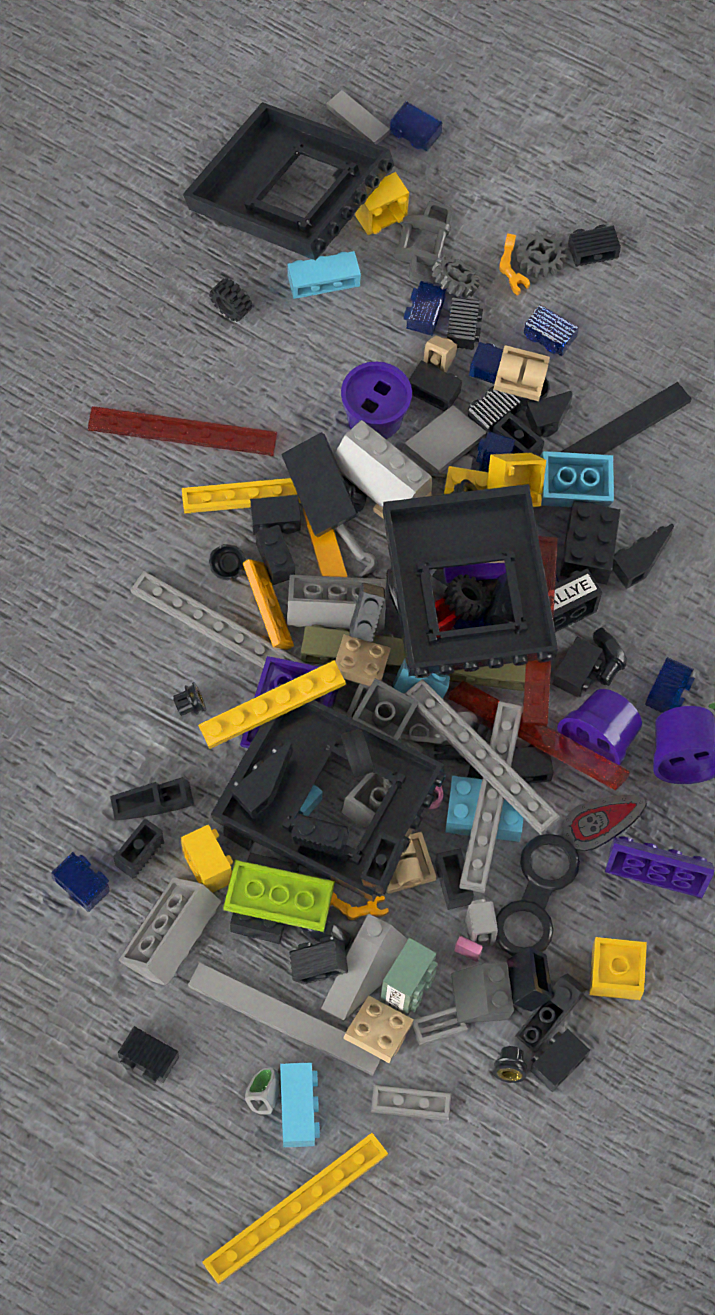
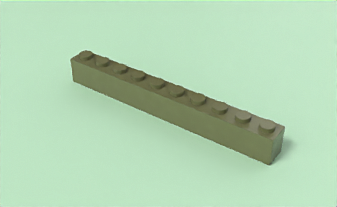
M321 625L305 626L301 661L325 665L336 660L343 635H350V632L344 628L333 630L326 629ZM391 634L375 635L373 643L391 648L384 673L397 675L404 658H406L403 639ZM538 660L528 661L527 664L515 666L511 663L504 664L503 667L497 669H490L489 666L479 667L478 670L473 672H465L464 669L455 670L454 673L448 675L450 676L449 682L542 694L545 685L547 662L540 663Z

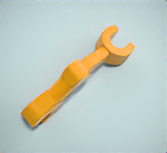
M507 233L504 254L501 257L499 270L509 278V284L513 293L519 295L521 289L517 285L523 284L528 289L530 282L528 278L520 273L516 274L511 268V253L514 250L516 235Z
M334 892L332 894L330 906L332 905L349 920H355L368 914L374 917H384L389 912L388 908L383 910L377 908L378 903L385 901L384 896H377L374 902L368 901L364 906L352 907L350 904L337 898Z

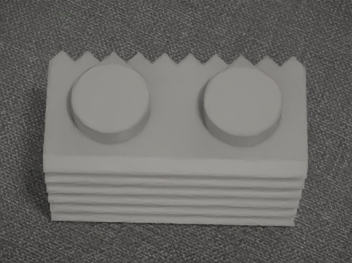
M484 899L475 900L469 905L465 919L467 937L469 940L482 945V947L495 945L498 933L493 902H486Z

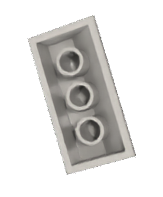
M362 420L344 436L334 454L341 474L382 508L385 501L425 497L432 491V476Z
M290 575L287 625H294L296 627L321 625L324 628L335 627L349 630L362 583L365 582L384 587L385 601L381 610L378 627L376 628V630H384L386 579Z
M173 877L118 961L152 982L167 985L174 977L181 962L188 956L189 950L196 939L201 936L210 918L216 913V909L221 901L203 884Z

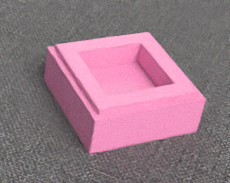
M459 936L454 951L478 962L483 947L465 937Z

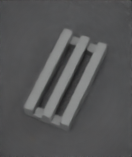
M456 1007L414 1019L412 1027L418 1046L468 1031L466 1023H460L461 1026L422 1038L423 1034L458 1024L457 1018L422 1029H419L418 1026L456 1014Z

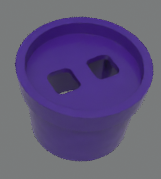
M375 361L363 363L346 375L341 387V398L350 428L352 429L362 420L385 439L392 437L399 430L412 399L411 384L400 369L385 362ZM369 399L379 405L374 413H369L361 408L365 400Z
M598 689L577 710L569 712L558 723L557 731L564 747L580 763L597 772L613 773L623 762L626 750L641 730L642 719L636 708L626 698L612 690Z
M682 706L670 709L659 715L655 721L656 752L653 756L655 776L662 781L673 784H694L715 778V718L713 713L699 706Z

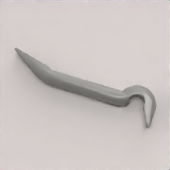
M344 524L336 527L335 529L355 557L360 561L370 562L363 571L361 578H365L373 573L377 567L375 556L361 549Z

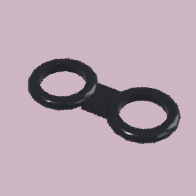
M538 835L530 840L522 850L520 865L523 875L528 880L527 887L521 900L510 902L501 908L496 916L498 928L496 942L503 951L511 956L525 949L524 947L514 945L505 936L504 922L508 916L515 912H530L537 916L542 923L543 935L538 943L530 947L543 952L552 941L554 928L551 917L545 908L552 891L563 889L571 884L578 874L580 865L577 850L570 841L560 835ZM543 845H554L564 850L570 863L566 874L554 880L543 879L538 876L532 869L530 862L531 855L537 848Z

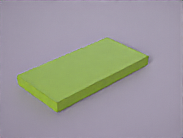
M235 860L223 910L324 932L335 881Z

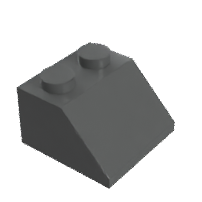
M375 678L352 719L398 741L419 702Z
M507 962L482 963L451 973L458 1024L508 1020L513 1014L514 1008Z

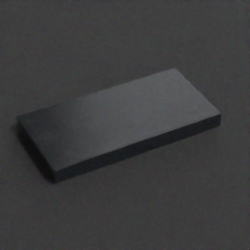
M323 432L281 454L316 537H320L359 516Z

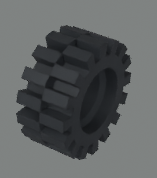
M223 278L209 292V297L215 303L216 309H220L219 312L221 314L224 313L226 318L238 322L252 309V301L244 293L245 290L239 288L240 285L234 284V281L231 279Z
M462 574L458 575L444 591L443 599H446L444 603L445 605H450L448 608L450 612L453 610L456 612L455 616L458 617L460 614L463 620H466L467 617L469 621L476 620L483 614L491 602V599H489L491 597L490 593H486L488 588L486 586L482 587L483 582H476V578L473 576L470 579L467 574L464 577Z

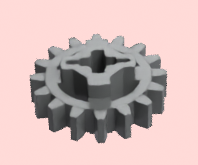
M535 231V236L528 233L526 240H520V246L517 247L516 253L517 262H521L520 269L527 268V275L534 272L535 278H538L539 274H543L544 278H547L549 272L552 275H556V270L562 269L566 259V247H562V240H555V234L549 237L547 236V231H544L543 235Z
M446 255L443 258L439 257L431 269L433 271L432 276L437 278L435 282L442 285V289H448L449 294H455L457 297L461 295L464 298L472 297L480 286L478 283L480 279L475 276L476 272L470 269V265H464L463 260L455 259L453 256L451 259Z

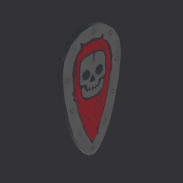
M617 795L579 805L571 810L565 818L563 824L564 838L570 841L576 850L589 851L596 849L630 827L641 816L647 806V802L641 796Z

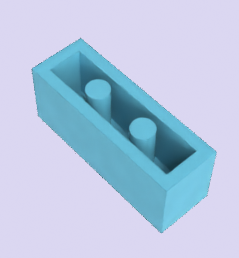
M355 251L340 252L337 255L326 257L319 256L316 261L312 259L305 261L296 260L293 263L287 264V276L293 299L360 286L361 273Z
M312 1063L280 1064L283 1147L315 1146V1138H320L319 1122H314V1112H319L318 1096H313V1086H318L317 1071H312Z

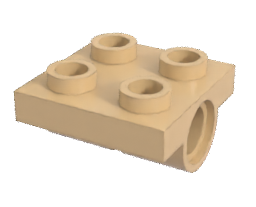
M505 345L493 390L539 401L550 357Z
M344 634L335 662L344 679L371 686L375 678L380 681L382 680L391 648Z
M422 831L410 834L409 839H411V842L406 852H402L397 869L387 888L388 894L436 881L437 877Z
M368 995L346 1031L344 1039L390 1063L393 1056L395 1057L414 1019Z

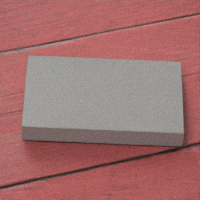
M452 405L405 442L404 449L439 475L486 438L487 432Z

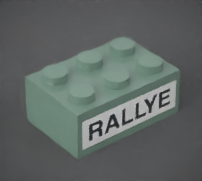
M409 938L383 980L380 1002L406 1016L411 1011L415 1013L422 1002L423 990L428 991L435 980V969L438 965L435 962L437 953Z

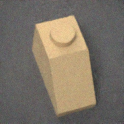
M434 336L425 345L424 362L432 363L440 370L447 372L456 356L457 344L448 338Z

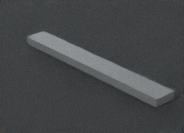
M145 571L142 572L131 588L132 594L261 668L264 667L267 656L307 664L284 650L273 647L270 642Z
M423 679L404 693L419 702L416 710L540 835L559 820L560 816Z
M499 701L490 747L511 767L523 706ZM484 777L481 783L459 887L485 893L504 797Z
M199 963L188 984V988L372 1076L381 1061L379 1057L345 1040L346 1032Z

